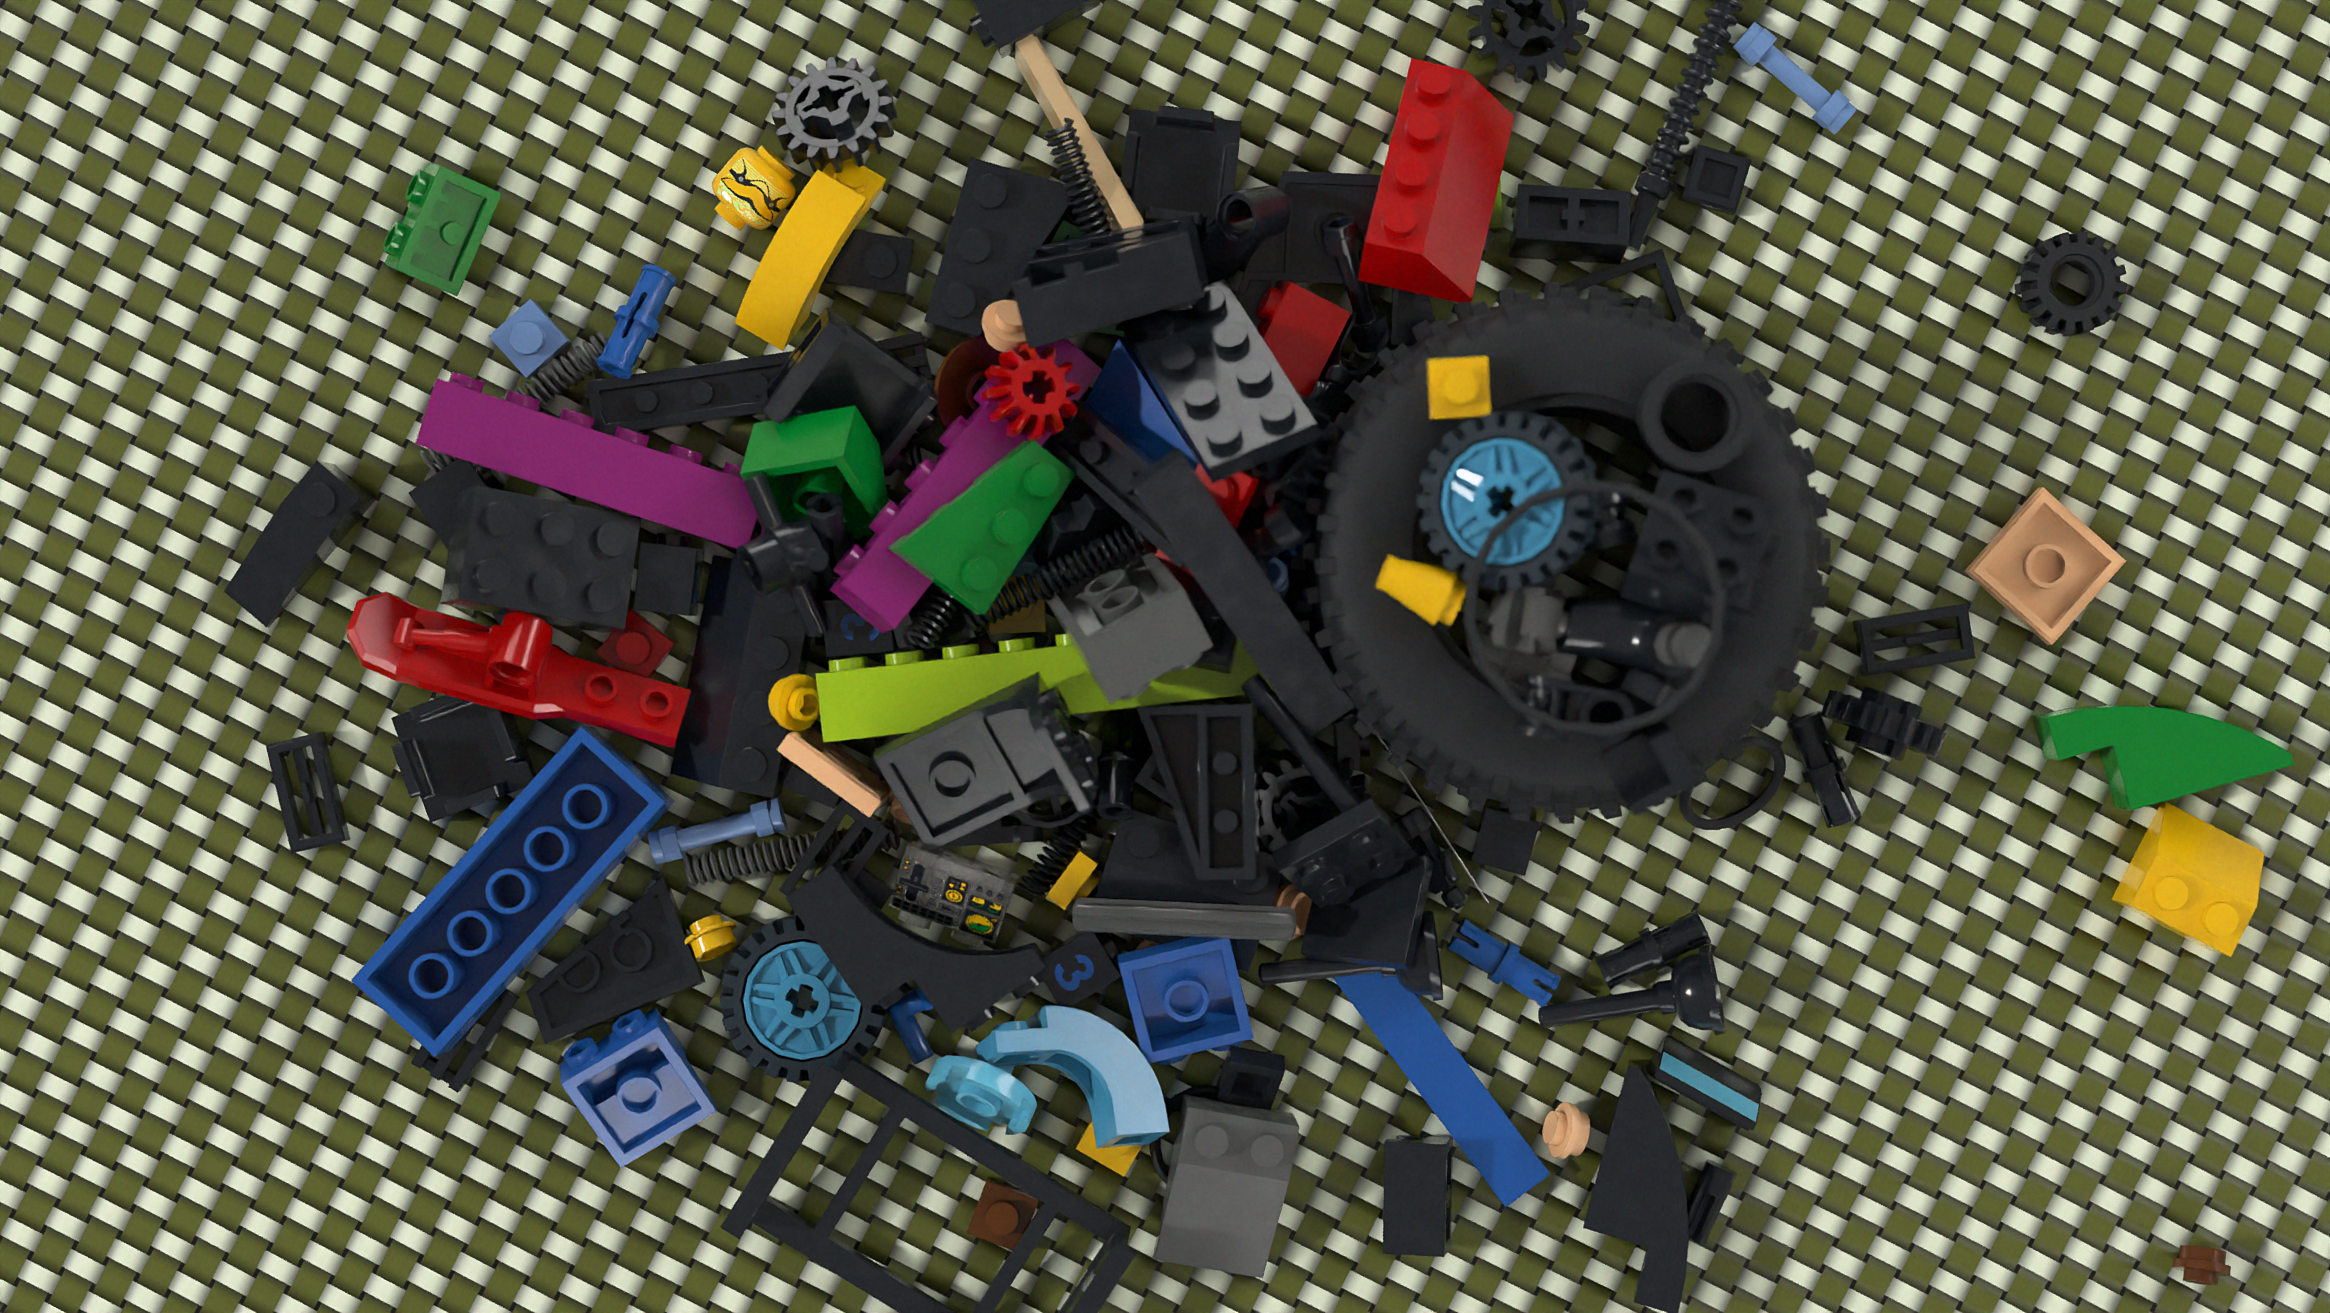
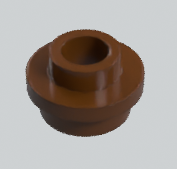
M2181 1245L2179 1258L2173 1259L2172 1268L2184 1271L2183 1281L2216 1286L2218 1285V1276H2230L2231 1266L2225 1264L2226 1251L2220 1249Z

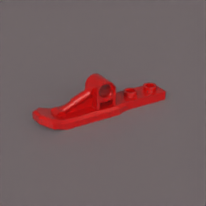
M383 592L358 600L346 629L347 639L361 666L392 680L533 720L568 718L671 748L675 747L691 694L689 689L575 658L558 645L552 644L553 630L546 621L528 613H508L503 618L501 625L491 627L420 607L394 594Z

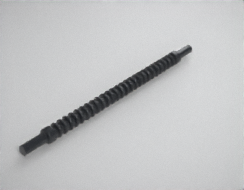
M1711 0L1714 3V7L1707 8L1704 12L1708 22L1701 23L1698 27L1702 37L1695 38L1692 41L1693 46L1697 49L1695 53H1689L1686 56L1688 62L1691 63L1690 67L1683 68L1680 71V74L1685 78L1684 82L1677 83L1674 86L1679 94L1677 98H1670L1668 102L1673 108L1672 112L1664 113L1662 117L1667 124L1665 128L1661 127L1657 130L1658 136L1661 137L1660 142L1651 144V149L1655 152L1654 157L1645 159V164L1649 168L1647 171L1640 172L1634 186L1635 190L1639 193L1630 213L1628 250L1639 252L1659 200L1664 201L1669 195L1672 187L1671 181L1668 180L1669 175H1676L1678 169L1673 166L1674 161L1682 160L1684 157L1683 153L1679 151L1680 146L1688 145L1690 142L1685 134L1687 130L1692 131L1696 127L1691 119L1693 116H1699L1702 112L1697 104L1699 101H1705L1708 97L1703 89L1705 86L1713 84L1714 81L1709 74L1711 71H1717L1720 67L1715 59L1717 56H1723L1726 52L1721 44L1723 41H1729L1732 37L1727 29L1737 24V19L1733 16L1734 12H1740L1743 9V4L1739 0Z

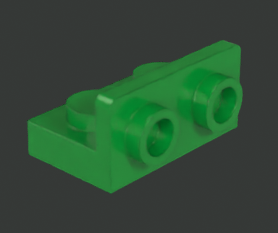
M428 163L425 171L419 169L415 172L408 185L405 200L411 203L403 222H394L386 236L383 245V252L388 254L385 265L458 296L502 193L441 165Z

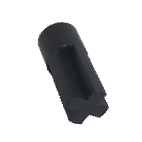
M1707 1159L1687 1204L1689 1239L1701 1245L1706 1244L1737 1176V1173L1732 1169Z

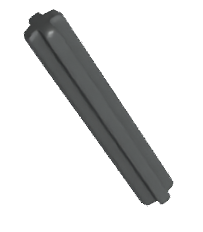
M1078 898L1072 911L1074 929L1085 932L1290 941L1296 932L1295 910L1291 907Z

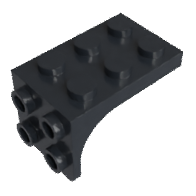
M1039 672L879 747L874 752L876 764L928 852L1033 802L1054 795L1069 794L1080 814L1084 815L1094 810L1093 791L1098 789V783L1091 768L1097 765V760L1089 741L1083 733L1077 736L1073 734L1066 719L1071 717V714L1061 691L1057 686L1048 689Z

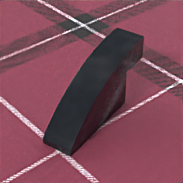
M1629 1060L1583 1228L1647 1247L1634 1292V1303L1667 1313H1678L1686 1279L1689 1242L1687 1195L1681 1160L1667 1114L1649 1077L1640 1063Z

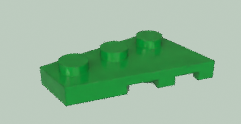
M1023 441L972 481L973 485L950 503L939 507L928 516L926 522L908 536H902L888 549L975 614L985 615L1076 474L1035 441Z

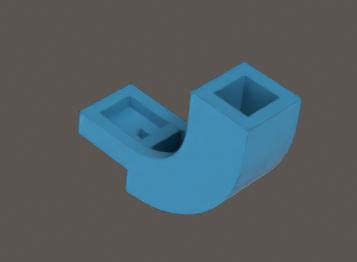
M1044 1006L1026 1019L1025 1022L1012 1021L994 1026V1032L976 1045L978 1060L995 1067L1041 1064L1056 1068L1073 1079L1083 1091L1090 1106L1097 1148L1148 1145L1170 1132L1164 1097L1152 1067L1142 1052L1124 1033L1098 1016L1071 1007Z

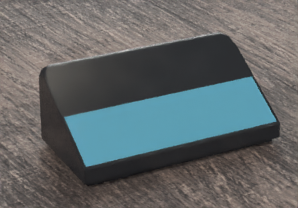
M1666 1035L1646 1068L1648 1074L1660 1083L1747 1131L1749 1129L1753 1131L1758 1120L1762 1096L1761 1087L1674 1037Z

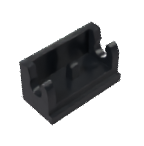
M1518 184L1511 211V218H1514L1509 241V257L1620 264L1629 246L1631 191Z
M1396 1135V1139H1386L1384 1141L1383 1254L1445 1257L1451 1248L1452 1136Z

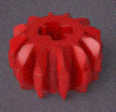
M1026 342L1020 346L1018 353L1011 348L999 354L1001 366L992 365L987 368L985 376L996 386L985 389L982 392L981 398L988 402L997 401L999 408L990 413L989 420L997 422L1004 417L1008 418L1007 436L1015 437L1024 429L1030 441H1037L1043 437L1044 430L1052 435L1064 429L1062 417L1070 418L1076 414L1078 408L1067 397L1079 393L1082 385L1076 382H1066L1064 376L1072 371L1073 363L1067 361L1056 366L1054 364L1056 347L1048 346L1038 354L1037 348L1029 349ZM1029 381L1032 382L1029 388L1037 387L1040 398L1034 402H1031L1033 394L1026 397L1022 388Z

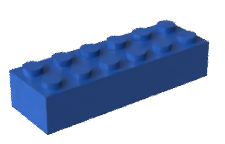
M581 726L351 981L434 1057L450 1051L675 801L594 727Z

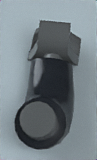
M1535 585L1527 588L1503 589L1500 598L1492 600L1488 621L1493 625L1492 643L1497 648L1549 657L1554 651L1556 644L1558 653L1618 663L1665 677H1678L1688 672L1691 667H1697L1710 642L1711 634L1707 627L1701 624H1694L1690 619L1631 600L1569 597L1563 605L1565 596L1561 590Z

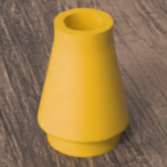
M1388 555L1379 573L1375 587L1387 592L1434 625L1438 620L1450 625L1464 599L1467 581L1456 577L1457 572H1451L1447 568L1402 560Z

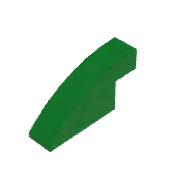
M2097 705L2071 707L2032 716L2044 759L2059 761L2099 749L2115 808L2132 811L2295 765L2291 753L2241 727L2204 715L2173 709L2146 706Z

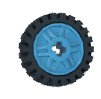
M1497 412L1462 423L1461 427L1450 431L1441 439L1443 443L1440 447L1433 449L1427 459L1431 462L1429 468L1422 471L1419 481L1420 484L1424 485L1423 493L1417 495L1418 508H1423L1424 519L1419 521L1422 531L1429 532L1432 539L1428 543L1434 554L1442 555L1445 559L1442 564L1451 572H1459L1463 575L1462 579L1467 581V574L1489 530L1511 512H1505L1502 509L1506 503V498L1501 494V491L1514 489L1516 494L1512 502L1517 507L1528 496L1577 480L1600 482L1594 479L1592 471L1596 468L1591 457L1585 456L1581 450L1584 446L1576 437L1567 434L1566 428L1556 422L1546 420V417L1535 414ZM1577 492L1534 506L1499 536L1479 575L1478 584L1485 585L1484 588L1510 590L1527 588L1548 581L1567 570V567L1576 562L1585 552L1583 548L1587 543L1591 542L1595 534L1594 522L1600 518L1601 505H1597V495L1601 493Z
M798 915L774 920L752 933L731 958L721 984L720 1009L723 1010L724 1016L722 1021L725 1031H729L731 1035V1043L737 1052L741 1051L746 1056V1061L754 1068L759 1067L765 1071L766 1075L775 1079L778 1077L787 1079V1082L800 1083L801 1081H810L811 1083L824 1061L827 1060L835 1065L843 1050L859 1060L862 1059L879 1037L888 1008L884 1010L879 1002L867 1010L863 1008ZM804 984L812 987L811 997L819 1002L818 1008L811 1004L806 1011L798 1009L799 999L791 994L792 988L799 991Z

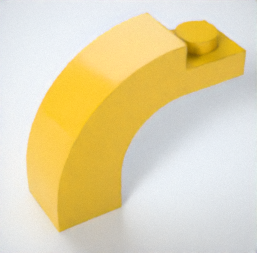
M851 159L844 161L841 173H835L832 163H828L822 172L817 170L791 207L767 248L745 293L735 324L784 351L809 317L816 296L832 263L852 231L881 194L886 179L865 166L857 167Z

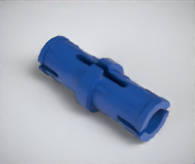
M645 264L643 266L642 273L627 304L618 307L614 315L617 324L601 356L596 361L602 370L621 379H629L631 377V371L647 339L655 337L659 329L657 318L671 289L675 287L677 282L670 272L652 264Z
M1466 918L1460 923L1456 932L1473 941L1474 946L1457 936H1452L1447 945V950L1455 952L1487 971V979L1496 984H1499L1501 981L1505 982L1535 1001L1540 1007H1544L1552 994L1535 985L1533 980L1535 979L1549 989L1556 990L1561 976L1553 974L1519 953L1520 947L1511 941L1506 945L1471 924Z

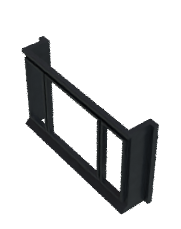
M843 1050L835 1065L827 1060L824 1061L720 1227L740 1239L751 1222L899 1313H957L830 1235L904 1118H907L1043 1202L972 1313L994 1312L1058 1212L1105 1240L1058 1313H1098L1137 1253L1136 1250L1127 1245L1131 1226ZM843 1079L890 1109L815 1226L768 1196Z

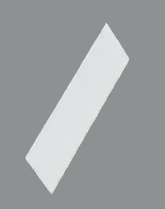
M1375 730L1374 733L1376 734V736L1378 737V739L1380 740V742H1381L1382 744H1384V742L1382 741L1381 737L1379 736V734H1378L1377 731ZM1399 767V771L1401 772V774L1403 775V777L1415 793L1416 797L1418 798V800L1420 801V803L1422 804V806L1424 807V809L1426 810V812L1438 828L1439 832L1441 833V835L1443 836V838L1445 839V841L1447 842V844L1449 845V847L1451 848V850L1463 866L1464 870L1466 871V873L1468 874V876L1470 877V879L1472 880V882L1474 883L1482 897L1488 902V900L1478 887L1477 883L1475 882V880L1473 879V877L1471 876V874L1469 873V871L1467 870V868L1465 867V865L1453 849L1452 845L1450 844V842L1448 841V839L1446 838V836L1444 835V833L1442 832V830L1430 814L1429 810L1427 809V807L1425 806V804L1423 803V801L1421 800V798L1419 797V795L1407 779L1406 775Z

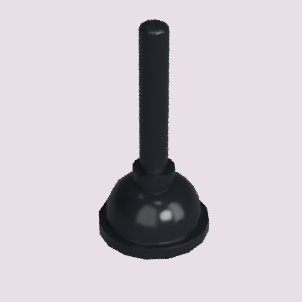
M1433 910L1423 912L1411 970L1301 958L1261 963L1258 968L1259 980L1264 985L1381 972L1382 978L1397 976L1400 985L1409 992L1418 995H1432L1433 1001L1443 1000L1442 975Z
M1710 945L1700 946L1698 953L1688 955L1679 961L1671 972V980L1658 981L1657 988L1545 1005L1538 1010V1020L1542 1027L1549 1028L1661 1010L1662 1015L1677 1013L1680 1021L1688 1027L1698 1030H1713L1715 1035L1725 1034V1020L1720 988Z

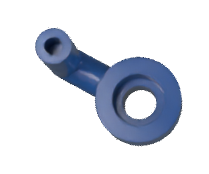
M920 988L909 992L888 1007L889 1015L914 1065L934 1055L915 1017V1014L934 1008Z

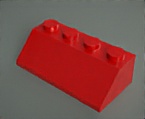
M1411 58L1364 243L1358 280L1457 303L1465 301L1471 305L1515 116L1467 70Z

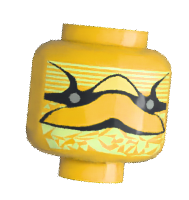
M763 145L757 151L748 147L741 148L712 181V189L720 200L715 210L738 230H741L746 224L759 230L767 229L794 199L796 189L791 180L796 174L785 162Z

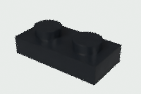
M854 229L836 256L823 283L906 297L915 241L910 238Z

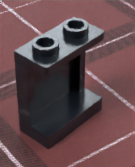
M826 307L762 391L760 403L761 412L778 424H781L788 417L856 406L879 443L884 475L889 477L902 463L906 455L904 446L915 431L919 433L925 432L937 416L935 405L939 401V396L934 392L935 382Z

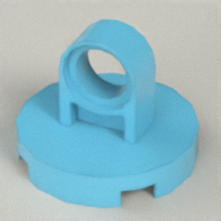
M947 1055L936 1059L924 1086L927 1092L935 1089L939 1092L935 1103L954 1118L985 1131H988L991 1122L1008 1125L1005 1132L1006 1135H1016L1025 1132L1037 1107L1034 1094L1021 1081L1011 1075L1015 1065L995 1067L978 1060V1058Z

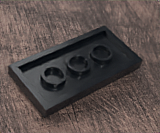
M1225 279L1208 285L1204 297L1197 299V303L1191 307L1176 311L1163 309L1121 322L1127 342L1212 484L1319 439L1317 423Z

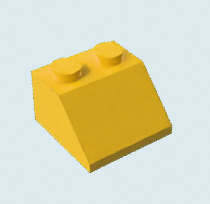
M2164 801L2160 804L2111 900L2210 951L2231 957L2257 908L2265 852Z

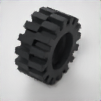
M2077 231L2073 234L2066 232L2039 243L2036 248L2031 249L2024 256L2027 260L2024 264L2019 265L2016 275L2021 276L2020 283L2014 285L2015 295H2022L2023 302L2019 303L2018 306L2022 313L2026 311L2030 313L2032 317L2028 321L2034 327L2042 325L2045 327L2044 332L2051 335L2060 333L2063 336H2074L2104 325L2111 319L2109 316L2112 313L2118 312L2122 305V302L2118 301L2119 296L2126 294L2127 284L2121 283L2120 276L2127 273L2124 264L2117 266L2114 258L2119 256L2115 248L2107 250L2103 246L2106 242L2103 238L2099 236L2089 238L2087 237L2088 232ZM2062 263H2074L2081 266L2090 278V292L2087 298L2079 305H2065L2058 301L2051 291V276L2054 270Z

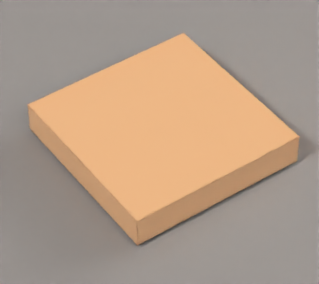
M2040 487L2034 491L1964 572L2047 645H2053L2123 566L2126 560L2045 488Z
M811 726L803 731H792L777 749L782 755L868 817L877 812L888 800L891 788L887 781H880L879 775L833 742H823V735Z

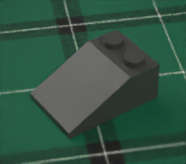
M1145 548L1142 554L1136 552L1134 558L1128 556L1126 562L1119 560L1118 566L1111 564L1109 570L1103 568L1101 574L1095 572L1093 578L1087 576L1085 582L1079 580L1077 585L1070 584L1069 589L1062 587L1061 593L1054 591L1052 597L1046 595L1045 598L1091 676L1110 704L1118 699L1127 700L1140 695L1149 687L1150 681L1169 670L1179 671L1193 665L1201 657V652L1213 646L1183 587L1151 550Z
M1183 1095L1153 1260L1263 1278L1289 1184L1300 1126L1293 1113Z

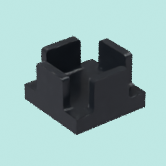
M1158 105V111L1130 108L1121 182L1144 220V224L1193 215L1197 232H1204L1216 218V208L1221 197L1228 192L1234 191L1242 121L1214 118L1215 112L1164 105Z
M444 695L409 708L408 712L391 718L400 743L391 746L410 798H421L430 823L526 788L536 777L534 767L512 713Z

